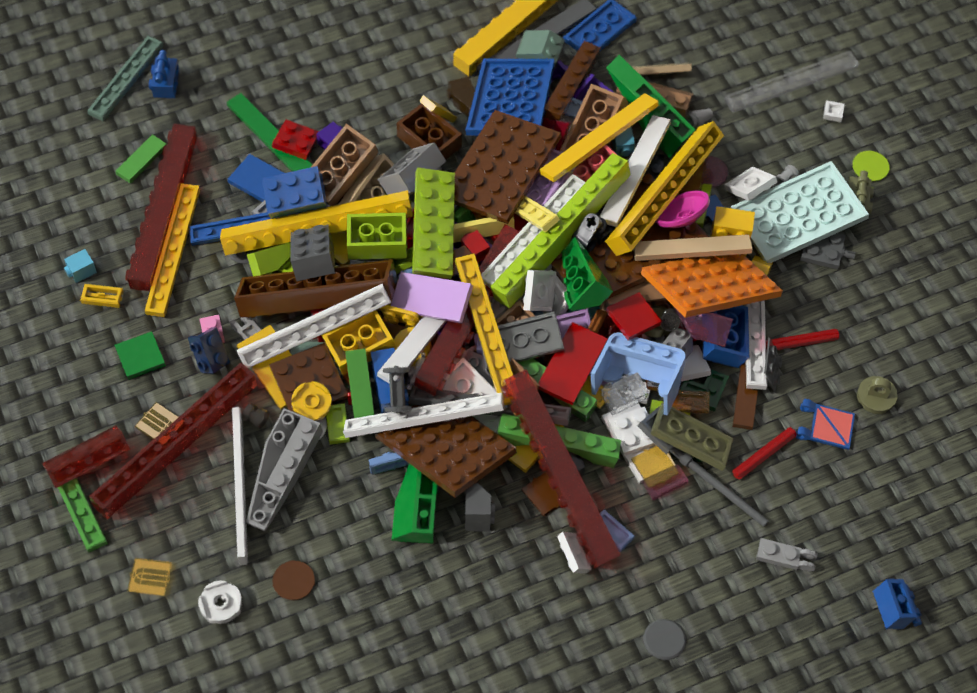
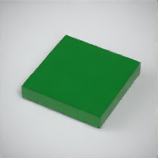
M152 331L115 344L128 380L166 366Z

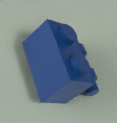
M160 50L159 55L155 58V64L151 66L152 79H149V90H152L154 98H175L180 71L177 58H168L167 51Z
M886 579L873 590L886 629H904L911 622H913L914 626L922 624L920 610L916 608L914 603L915 596L913 591H910L909 586L905 584L904 579Z

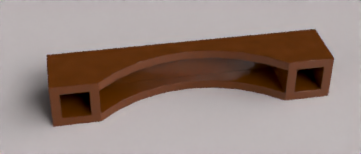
M587 41L582 43L545 106L544 118L563 120L580 84L593 69L601 47Z

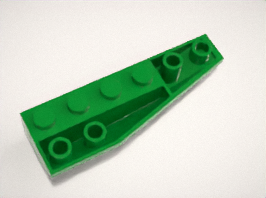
M618 55L606 69L622 96L628 101V105L644 93L658 100L659 106L641 118L638 123L643 131H645L653 115L670 119V126L659 148L671 158L686 143L696 129L629 63Z
M410 463L395 500L391 540L433 544L438 485Z

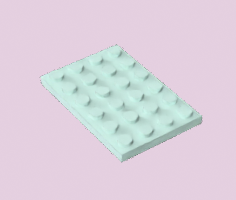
M832 161L768 189L752 200H744L731 206V209L755 212L751 242L762 259L767 263L779 260L869 219L868 212Z

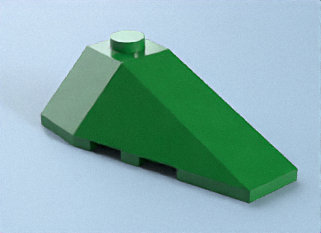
M574 237L562 250L563 269L566 270V277L563 280L564 284L567 285L564 298L569 309L572 311L600 306L613 292L604 274L580 241Z

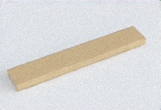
M749 235L641 241L634 247L633 252L635 261L751 254L752 245Z

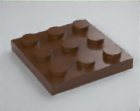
M325 342L269 364L288 410L294 412L291 405L292 395L295 389L305 382L323 384L330 392L331 404L348 397Z

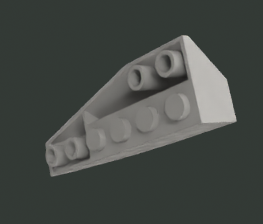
M285 408L282 410L265 442L246 520L247 524L266 531L296 484L323 433L319 422Z

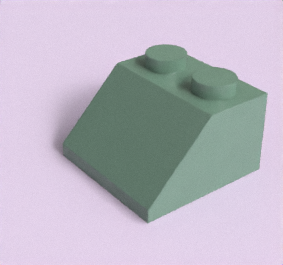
M527 30L523 34L516 57L519 59H554L556 64L564 39L551 30Z

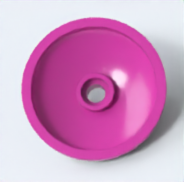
M689 191L675 196L658 217L656 223L665 228H680L691 225L707 210L710 203L708 194L703 191Z

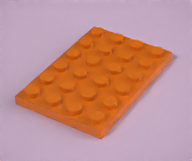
M743 254L684 258L680 261H669L667 263L642 267L641 275L685 318L781 297L783 291Z

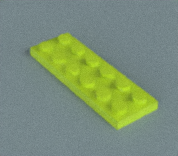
M419 167L416 169L412 274L449 279L453 275L455 173Z

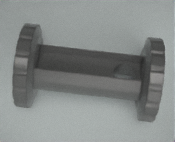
M394 366L392 368H383V373H389L391 406L385 407V412L401 413L412 411V406L405 405L404 373L409 372L410 367ZM395 375L400 376V380L398 382H395L393 380V377Z

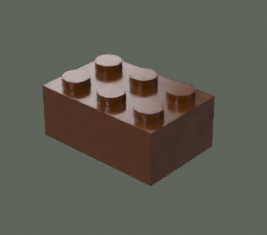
M422 103L396 123L397 137L412 149L435 143L446 160L462 147V133L441 116L430 111Z

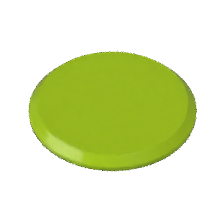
M863 151L853 159V170L858 176H860L861 171H867L869 179L879 181L885 178L889 172L887 159L878 152Z

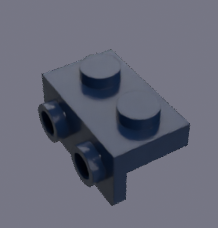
M211 327L198 336L188 337L190 349L194 353L197 367L201 373H215L230 363L217 327Z

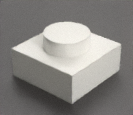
M826 101L823 119L841 122L844 104Z

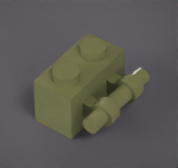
M861 171L859 177L849 176L847 184L866 211L871 214L873 203L870 202V198H873L874 187H871L872 180L869 179L868 172Z

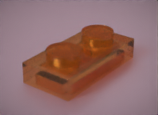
M679 390L672 407L681 412L709 413L710 392Z

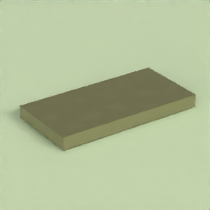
M664 402L659 406L650 433L652 436L721 471L726 467L734 439L671 407L668 416L664 415Z

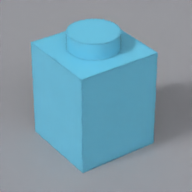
M631 127L612 140L614 152L618 156L627 157L631 152H634L635 142Z
M85 249L64 259L66 263L64 270L69 278L73 277L76 283L97 273L95 265Z

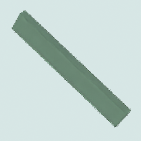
M147 36L87 110L88 115L104 122L163 48V42Z

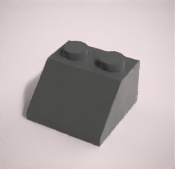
M476 482L466 490L465 531H490V524H494L495 503H491V495Z

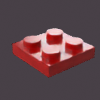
M286 119L272 142V148L307 160L317 142V133L319 131Z

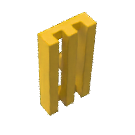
M85 284L80 301L81 304L120 308V301H122L124 290L118 287ZM105 293L117 294V296H116V295H107V294H105Z

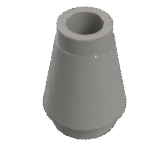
M710 108L690 111L685 119L697 129L713 118V112Z

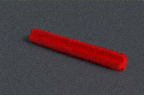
M830 329L771 339V341L777 347V350L838 340L840 335L838 329ZM766 340V352H767L768 340Z
M791 427L785 429L733 469V476L738 480L745 477L797 436L795 429Z

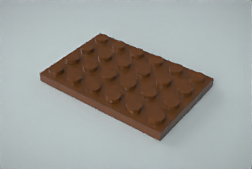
M494 110L454 172V205L508 224L539 175L540 169L545 165L560 141L561 133Z
M414 404L412 408L422 407V405ZM473 416L375 433V438L455 498L517 453L514 445Z

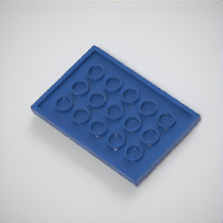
M483 59L466 126V135L478 136L494 110L542 126L555 67L554 59Z

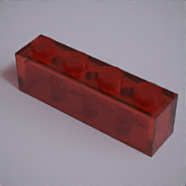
M116 425L43 462L42 465L54 487L57 488L129 451L130 448L123 433Z

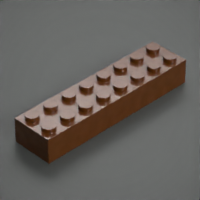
M393 259L335 266V273L301 281H296L294 271L242 277L234 300L240 318H254L261 315L272 316L278 313L290 314L296 311L307 312L313 309H328L380 284L384 285L390 300H393L398 279Z

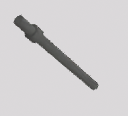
M676 447L670 451L680 460L682 465L691 468L760 525L765 527L769 520L697 464L691 455L685 454Z

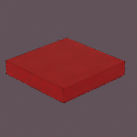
M640 292L606 309L608 315L628 341L660 326L662 322Z

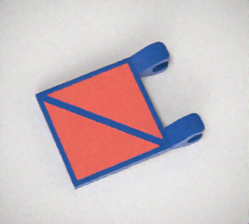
M804 399L800 410L803 412H814L812 428L809 430L806 427H799L796 432V438L799 440H812L849 450L855 413L816 404L809 399Z

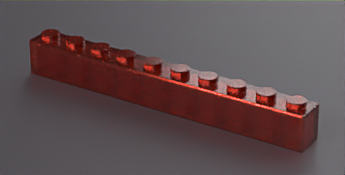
M173 124L172 131L169 130L168 144L164 146V157L159 162V174L154 178L155 187L150 192V204L145 208V220L140 225L141 234L140 237L136 238V250L131 255L130 270L127 269L125 279L128 281L130 289L149 292L151 290L180 185L185 182L198 138L195 126Z
M504 224L479 267L481 274L520 231ZM485 285V289L490 301L491 298L494 296L491 288ZM469 304L467 305L462 323L447 322L418 371L414 386L434 396L438 390L442 391L447 382L445 380L446 376L453 373L456 367L454 362L457 358L461 359L465 348H463L465 343L469 344L474 336L472 331L475 328V323Z
M239 363L89 496L93 507L106 519H109L257 386L255 374L245 365Z
M527 370L504 379L503 387H501L502 392L506 398L509 397L512 403L511 410L515 416L519 417L521 430L530 439L529 445L533 453L537 452L540 458L538 461L543 472H547L549 476L548 483L552 490H556L559 496L557 498L558 503L562 509L565 508L568 514L567 521L577 532L576 538L580 546L585 547L587 561L590 565H594L597 568L619 557L621 554Z

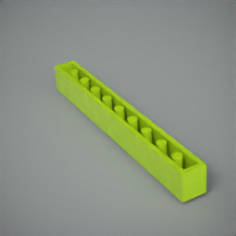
M614 153L607 158L556 214L560 220L547 232L541 231L490 286L496 301L509 309L525 292L527 270L544 271L571 242L572 235L579 228L586 215L590 213L596 214L629 178L631 173L628 160Z

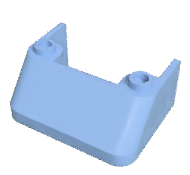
M614 333L608 338L591 372L592 394L596 395L602 381L609 383L617 382L621 379L623 373L659 383L658 393L664 398V415L668 416L679 391L685 365V352L679 348L639 337L628 341L623 333Z

